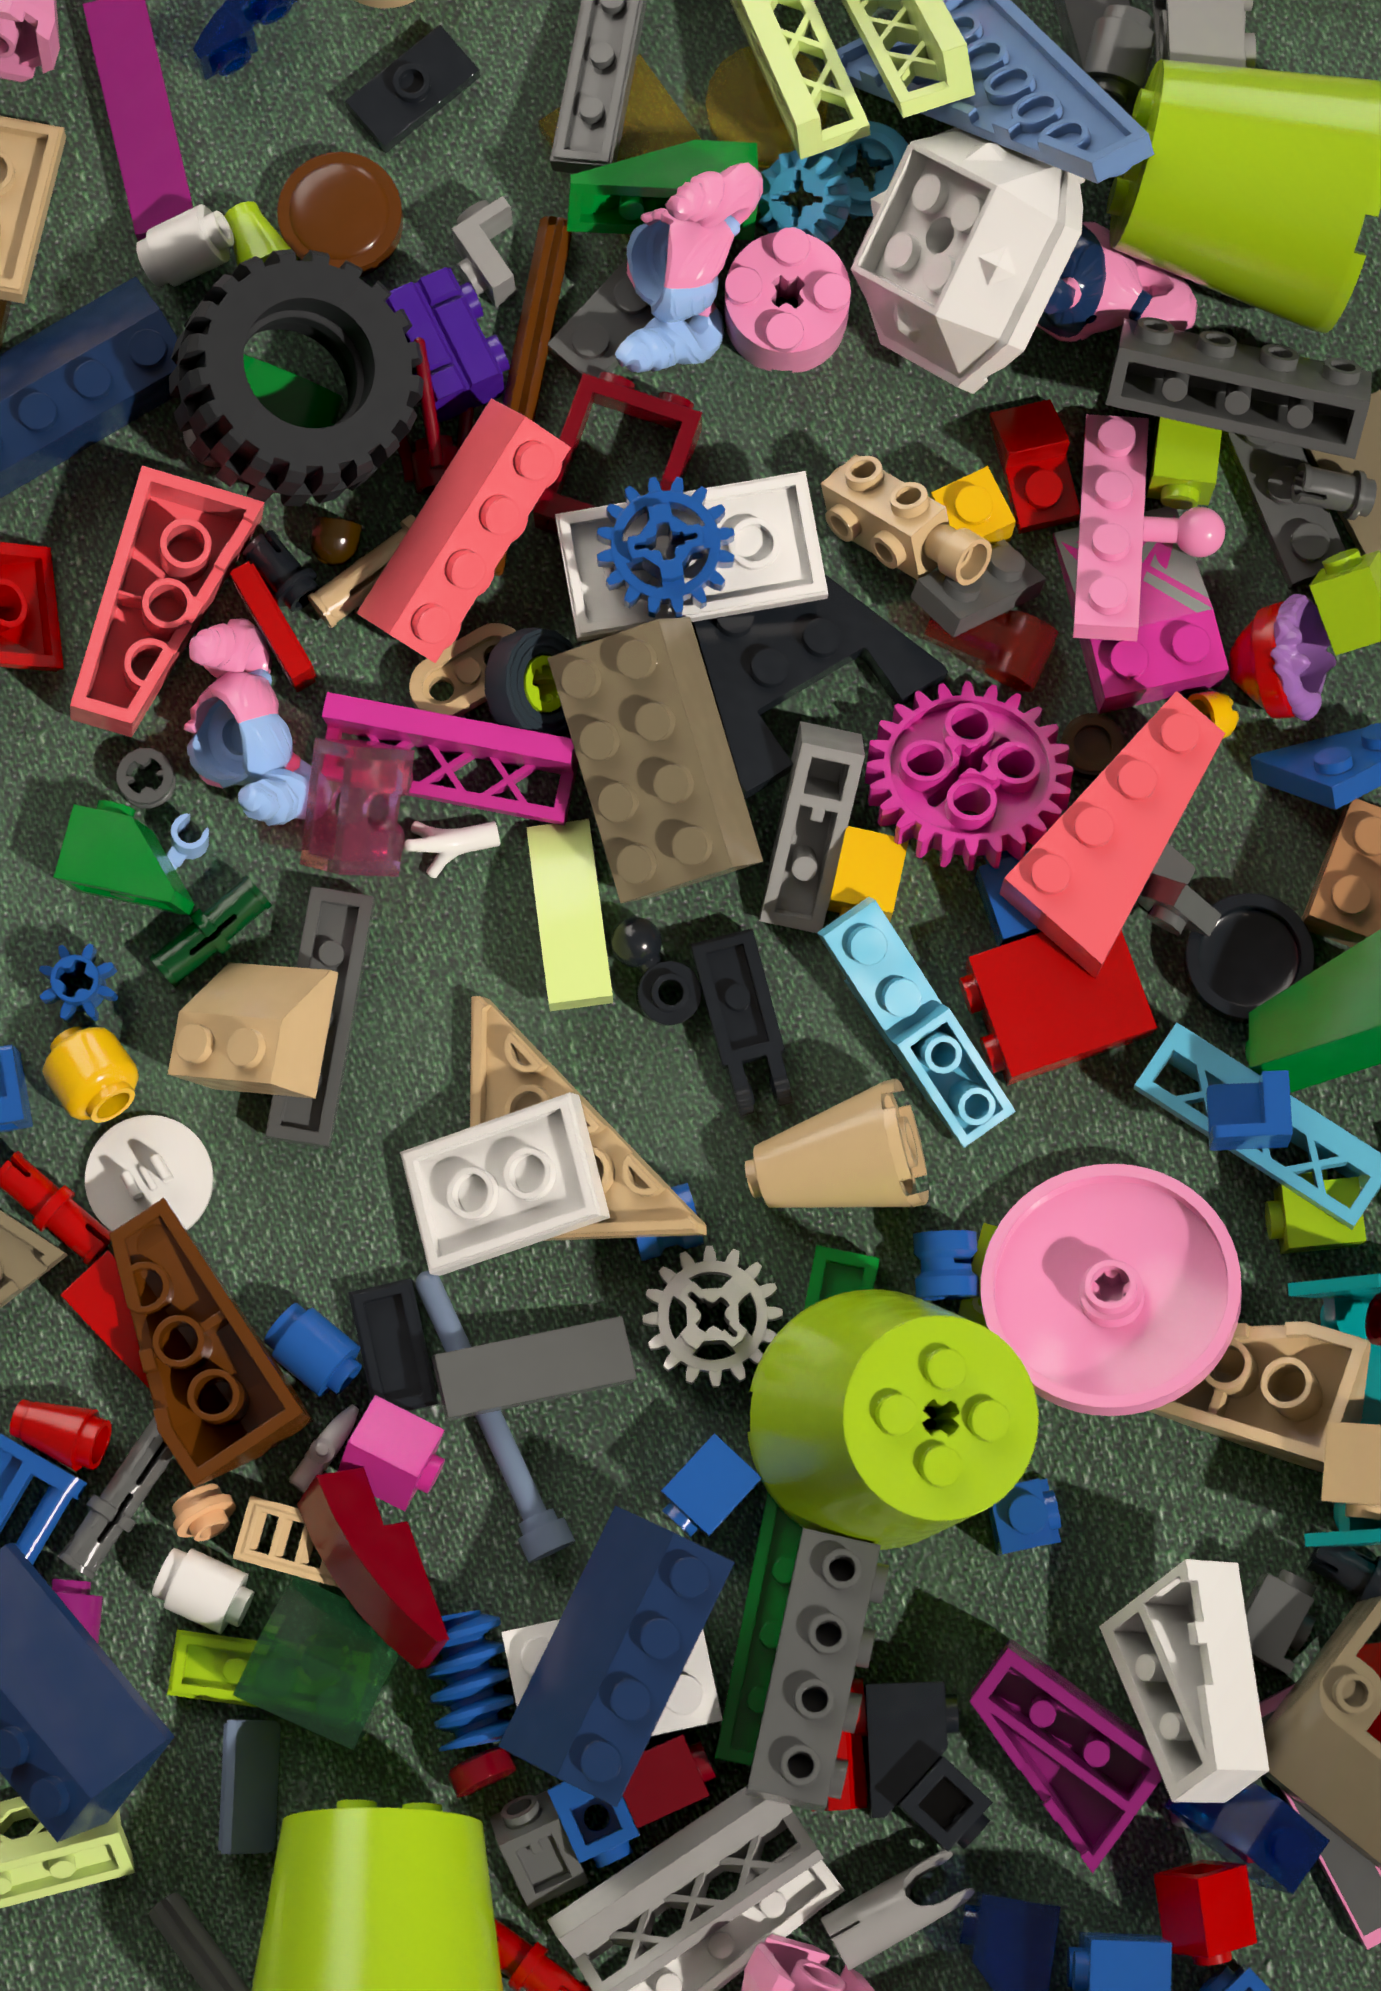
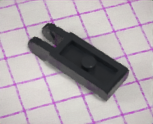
M753 929L691 944V951L722 1068H728L740 1116L755 1113L753 1107L755 1099L752 1087L747 1083L743 1064L765 1058L769 1069V1084L773 1098L777 1100L779 1106L793 1103L781 1055L785 1053V1048Z

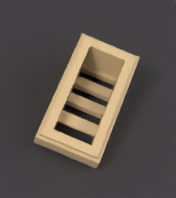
M251 1495L233 1559L339 1588L323 1560L320 1569L308 1566L314 1544L305 1525L294 1562L283 1559L293 1521L305 1524L299 1509ZM267 1514L279 1517L269 1554L257 1552Z

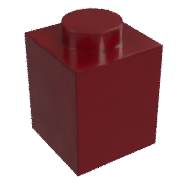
M681 1734L643 1752L623 1794L637 1828L710 1796L704 1782L715 1778L716 1775L701 1741L688 1746L684 1735Z

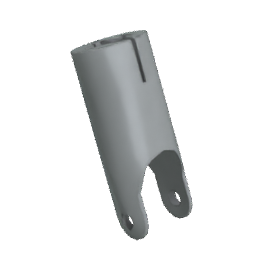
M944 1850L924 1859L820 1918L849 1971L955 1910L974 1895V1889L967 1888L935 1905L920 1906L910 1900L911 1889L918 1879L949 1860L953 1855L951 1850L948 1852Z

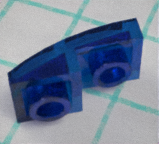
M226 0L203 29L193 48L199 71L204 79L208 80L218 73L221 76H227L243 68L250 61L251 54L259 50L253 26L258 23L268 25L278 21L291 10L292 4L298 0Z

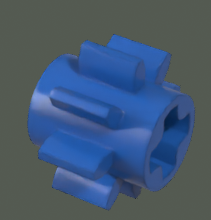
M88 944L84 948L82 956L72 955L63 945L58 946L61 959L53 968L50 966H40L39 971L50 980L52 988L45 990L40 995L41 1000L45 1004H53L62 1000L64 1003L60 1010V1018L64 1022L69 1023L74 1018L76 1011L86 1012L94 1022L98 1021L99 1013L96 1007L101 1004L103 999L108 1001H117L118 999L117 994L107 987L105 980L112 977L117 972V968L112 962L103 963L96 967L94 962L97 958V949L92 944ZM83 970H85V975L93 984L90 990L78 989L73 997V993L65 985V981L68 976L79 978Z

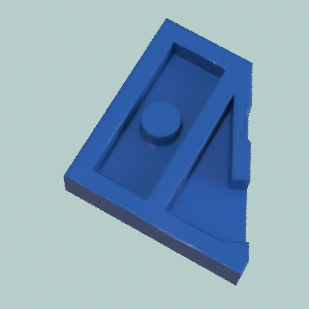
M1381 723L1256 754L1250 758L1254 781L1336 810L1381 786Z

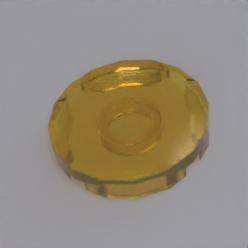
M751 47L739 49L720 63L709 81L705 104L708 125H710L711 132L716 137V141L757 143L758 167L770 168L779 159V154L792 152L796 149ZM798 53L795 61L802 77L817 82L821 73L808 57ZM823 100L820 101L817 107L822 130L825 129L829 102Z

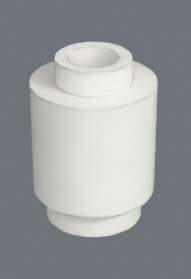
M199 204L148 229L146 238L137 242L136 249L140 264L153 284L158 287L168 283L172 286H178L228 262L230 259L229 247L234 244V236L228 221L221 212H212L205 205Z
M173 1548L157 1576L152 1595L165 1601V1609L221 1634L228 1623L239 1627L250 1607L254 1591L245 1587L248 1580L247 1573L193 1548L188 1553Z

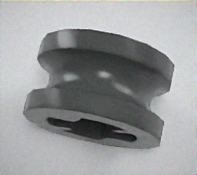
M139 748L129 752L121 760L117 768L116 781L121 793L131 805L140 809H155L163 806L172 797L176 789V775L172 765L161 752L152 748ZM154 764L162 769L156 772L158 779L162 781L157 790L145 787L140 793H137L131 789V787L137 786L135 779L131 776L137 767L147 771Z

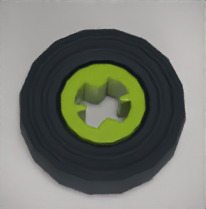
M534 627L524 628L503 637L493 648L485 669V695L490 713L498 725L562 736L569 732L548 661L549 657L574 649L567 638L555 630Z

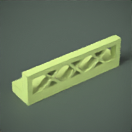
M730 0L800 160L871 135L870 124L814 0ZM778 3L802 11L804 17L795 33L780 28L773 12ZM810 31L812 33L814 40L807 38ZM799 51L824 60L826 65L817 82L802 77L795 61ZM831 80H833L836 89L829 87ZM823 100L845 108L850 120L822 130L820 115L817 111L820 101Z
M841 0L903 118L975 95L967 43L943 0ZM879 7L899 11L892 21L872 17ZM897 41L918 45L911 55L890 51ZM915 76L940 81L910 92L907 90L908 85Z
M21 1797L0 1802V1908L135 1873L133 1853L121 1825L119 1809L108 1823L56 1842ZM32 1818L39 1822L28 1836L12 1840L3 1835L15 1821Z

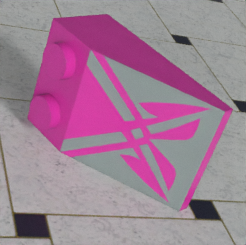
M1170 507L1144 512V516L1179 518L1177 509ZM1079 527L1053 533L1073 617L1075 610ZM1143 542L1137 642L1079 638L1098 714L1167 699L1176 691L1184 695L1218 687L1229 670L1214 610L1195 558L1183 552L1177 543Z

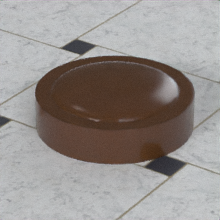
M331 152L311 158L290 175L282 188L278 200L277 217L281 235L298 256V261H301L309 250L328 253L330 256L329 265L340 268L347 260L363 269L360 277H363L377 270L391 257L402 235L403 210L395 183L380 165L359 154Z

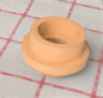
M206 1484L197 1487L181 1496L173 1504L172 1511L176 1517L173 1527L177 1535L182 1538L194 1537L195 1541L198 1542L211 1539L222 1533L230 1525L228 1518L234 1513L236 1504L232 1496L223 1494L217 1484Z

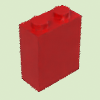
M1122 930L1096 978L1091 976L1043 932L968 957L965 964L967 975L959 978L961 992L970 1014L981 1012L989 1034L980 1037L981 1047L988 1067L992 1074L1002 1071L1007 1086L1148 1038L1157 1028Z

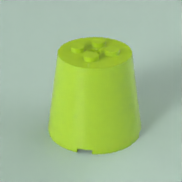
M1160 59L1155 64L1145 88L1140 89L1132 113V118L1149 133L1154 155L1133 165L1126 173L1116 176L1113 181L1106 213L1111 214L1109 233L1111 248L1308 330L1323 334L1328 333L1336 325L1346 308L1366 258L1365 253L1355 251L1365 215L1378 217L1381 209V81Z
M865 1289L844 1292L816 1302L801 1311L776 1334L766 1348L758 1363L749 1391L753 1392L750 1408L751 1432H747L749 1447L757 1472L762 1477L761 1481L776 1504L802 1528L881 1545L880 1550L900 1548L917 1543L996 1504L1009 1493L1025 1472L1037 1439V1398L1028 1371L1015 1351L1001 1337L988 1328L920 1298L898 1291ZM925 1406H933L936 1412V1417L933 1418L936 1425L933 1430H926L923 1426V1422L929 1418L923 1411Z
M370 1800L337 1801L336 1809L305 1811L284 1817L251 1991H503L482 1821L467 1815L442 1812L443 1806L435 1803L403 1804L402 1808H377V1802Z

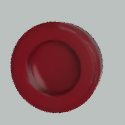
M497 1746L459 1763L449 1771L447 1777L456 1797L460 1798L502 1780L513 1773L516 1767L509 1752Z

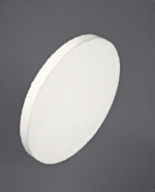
M158 1115L132 1117L110 1128L93 1147L85 1170V1189L89 1204L97 1218L111 1231L128 1222L162 1198L167 1200L186 1230H188L204 1213L213 1190L212 1162L201 1140L182 1123Z

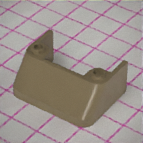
M1381 1596L1356 1602L1263 1726L1269 1765V1771L1264 1775L1381 1870V1743L1366 1732L1381 1711V1680L1371 1667L1356 1656L1381 1622Z

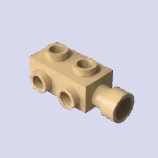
M854 455L844 465L836 468L821 483L827 510L825 517L830 529L843 541H853L873 553L888 568H898L918 580L928 575L938 566L942 574L961 585L974 583L985 572L992 554L990 542L967 528L956 530L951 527L946 507L928 497L927 490L922 484L916 482L904 483L884 471L881 462L877 458Z

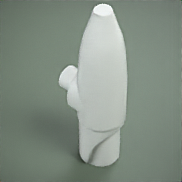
M350 1405L327 1425L311 1444L309 1450L304 1455L305 1457L289 1477V1482L301 1492L305 1493L315 1476L322 1474L341 1450L353 1429L359 1412L355 1405Z

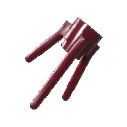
M417 337L414 341L420 345L423 362L415 368L416 374L424 379L423 395L420 401L426 437L415 441L416 452L413 453L407 436H405L399 442L400 447L397 451L402 461L404 481L414 482L417 494L431 495L472 430L474 408L470 407L459 415L457 447L453 446L452 436L440 435L426 343L423 338Z

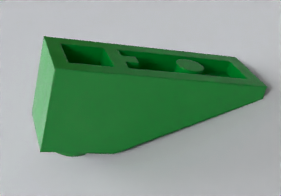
M692 140L572 174L570 176L567 231L631 234L637 226L644 224L640 217L642 214L654 211L655 209L666 208L665 204L671 196L677 194L678 187L682 186L685 182H690L692 177L706 171L721 173L730 166L749 162L758 170L757 143ZM758 205L752 214L741 224L740 232L734 237L735 240H754Z

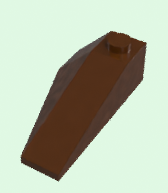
M162 1198L109 1233L127 1307L131 1312L140 1348L138 1352L143 1372L146 1373L155 1408L153 1412L158 1432L194 1487L261 1457L314 1421L264 1343L165 1198Z

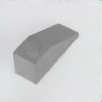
M800 721L791 757L793 767L790 773L787 774L759 916L760 922L813 933L823 929L845 830L848 827L865 758L862 734Z

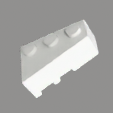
M1185 1559L1099 1627L1172 1802L1225 1803L1269 1771L1239 1566L1235 1562Z

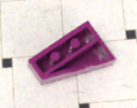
M1010 1638L972 1690L970 1703L1017 1769L1021 1770L1043 1801V1805L1049 1814L1061 1826L1093 1874L1159 1784L1162 1776L1144 1735Z

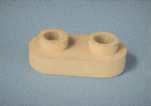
M486 624L455 641L442 652L436 663L427 658L420 662L414 669L409 682L410 695L415 708L461 717L486 702L485 669L487 665L484 662L485 657L503 637L516 632V630L505 624ZM439 682H447L454 687V693L448 700L438 701L430 695L432 687Z

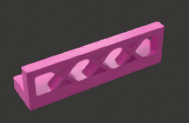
M327 692L322 718L328 727L318 772L324 780L565 826L579 764L571 738ZM342 733L368 737L380 754V756L359 770L335 766ZM379 740L398 744L385 751ZM414 746L430 749L441 766L440 769L420 782L404 779L393 763L394 759ZM440 751L459 756L447 763ZM475 758L491 761L503 778L483 793L466 791L454 774L455 771ZM502 763L520 766L521 768L509 775ZM387 765L394 777L375 772ZM536 770L561 774L554 807L528 803L516 786V783ZM448 777L455 788L435 784ZM510 789L517 800L497 796Z

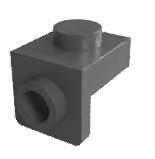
M1167 843L1136 902L1148 911L1147 918L1151 922L1172 934L1180 935L1185 928L1210 936L1221 914L1188 886L1195 872V867Z

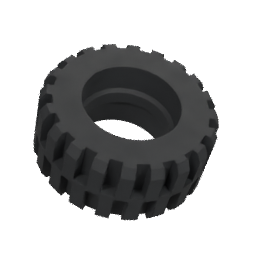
M292 249L273 251L264 263L257 256L240 263L231 275L224 274L210 288L184 324L185 330L177 339L171 359L177 366L169 376L170 396L181 398L182 403L173 413L179 430L185 432L192 429L197 438L189 448L200 463L210 457L221 467L215 475L220 481L231 487L238 479L249 485L247 490L248 497L266 502L273 493L281 494L280 502L283 506H302L311 496L320 504L337 499L345 489L353 491L364 483L400 447L399 442L410 432L417 417L413 407L422 399L424 379L419 375H413V372L416 370L415 367L423 362L419 343L416 341L407 342L405 334L413 325L404 309L394 313L386 303V300L392 293L385 286L377 281L373 287H370L359 278L363 269L347 260L340 268L329 265L330 256L328 253L309 250L301 261H296V254ZM267 330H289L306 335L322 345L339 365L346 382L348 403L347 411L343 418L334 426L314 429L289 424L268 411L254 395L244 369V348L252 336Z

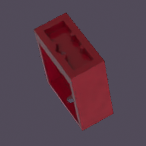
M601 372L599 377L583 373L559 438L570 446L571 449L562 461L559 476L552 485L544 490L533 511L535 528L558 535L555 514L596 507L561 495L593 403L679 431L660 483L662 491H670L676 477L683 478L684 482L702 431V412L694 410V404L690 400L674 393L659 392L658 397L634 390L635 384L632 381L614 373Z

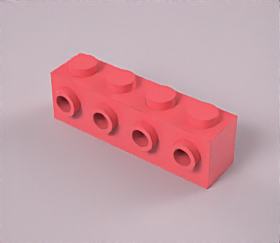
M491 398L360 606L357 614L436 663L442 652L456 640L460 632L461 622L476 598L490 586L495 568L511 542L518 539L525 530L528 523V515L540 496L559 476L562 461L571 447L526 416Z

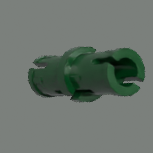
M247 875L242 877V880L205 912L198 908L190 916L193 920L192 923L159 951L149 956L154 965L175 988L180 984L179 982L217 950L221 954L225 953L232 947L228 942L232 937L264 910L273 906Z

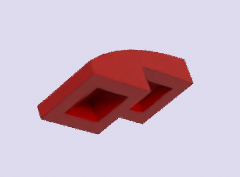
M107 1250L60 1295L149 1388L146 1373L143 1372L138 1352L140 1348L131 1312L127 1307L116 1259Z

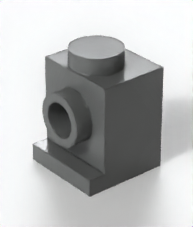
M1281 1569L1277 1578L1269 1573L1259 1576L1244 1604L1253 1660L1280 1675H1290L1296 1663L1284 1656L1289 1648L1296 1652L1301 1649L1316 1621V1617L1308 1613L1315 1600L1312 1598L1316 1590L1313 1584L1284 1569Z

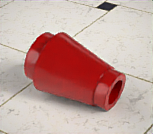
M22 1399L13 1412L9 1431L11 1436L21 1439L23 1442L72 1470L78 1471L82 1467L94 1470L101 1463L110 1442L112 1425L110 1420L100 1417L97 1409L37 1401L32 1402Z

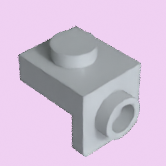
M504 196L490 204L487 200L473 204L458 217V225L451 228L454 247L462 258V261L456 264L458 271L465 283H471L477 295L485 292L495 308L516 295L514 275L490 241V239L513 224L511 206Z

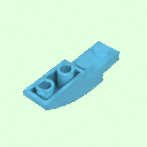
M867 897L817 932L846 977L845 983L927 1102L963 1148L1016 1112L950 1008L942 1004L875 899Z

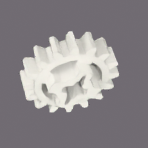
M706 1246L703 1262L695 1263L686 1251L680 1253V1262L683 1270L676 1274L671 1269L663 1266L659 1270V1275L667 1285L664 1291L658 1289L647 1290L646 1298L658 1305V1312L643 1315V1325L658 1327L660 1334L654 1336L648 1342V1346L651 1351L660 1350L665 1347L668 1349L670 1354L663 1364V1368L668 1372L676 1368L680 1363L687 1366L686 1383L692 1385L700 1372L709 1373L712 1388H719L722 1372L729 1370L738 1382H742L746 1378L743 1363L749 1359L752 1363L758 1365L763 1356V1353L758 1349L760 1344H770L776 1336L774 1331L767 1329V1322L781 1319L783 1317V1309L767 1307L766 1300L777 1292V1287L775 1283L762 1286L757 1284L755 1280L762 1269L758 1262L750 1265L745 1271L739 1268L738 1250L733 1249L725 1262L716 1261V1253L713 1246ZM709 1274L723 1275L731 1278L722 1288L701 1289L695 1282L691 1281L696 1277ZM748 1295L751 1296L756 1310V1326L753 1335H750L747 1332L748 1330L739 1323L738 1307L745 1301ZM689 1297H693L700 1304L704 1303L711 1308L715 1307L719 1302L726 1305L727 1309L724 1313V1320L729 1325L728 1330L736 1337H732L725 1329L721 1331L715 1326L710 1327L706 1332L699 1329L698 1325L701 1321V1314L697 1309V1304ZM673 1298L686 1310L687 1326L676 1340L669 1325V1310ZM704 1345H724L731 1352L735 1353L732 1356L718 1360H708L694 1356Z

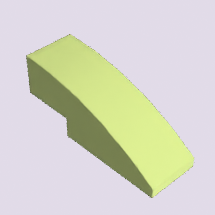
M589 819L566 822L565 826L546 824L526 827L550 1011L613 1003Z

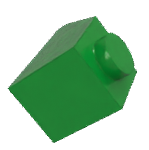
M98 800L96 809L73 805L54 873L55 879L76 892L187 916L192 915L195 906L192 898L154 832L134 818L135 809L108 800Z

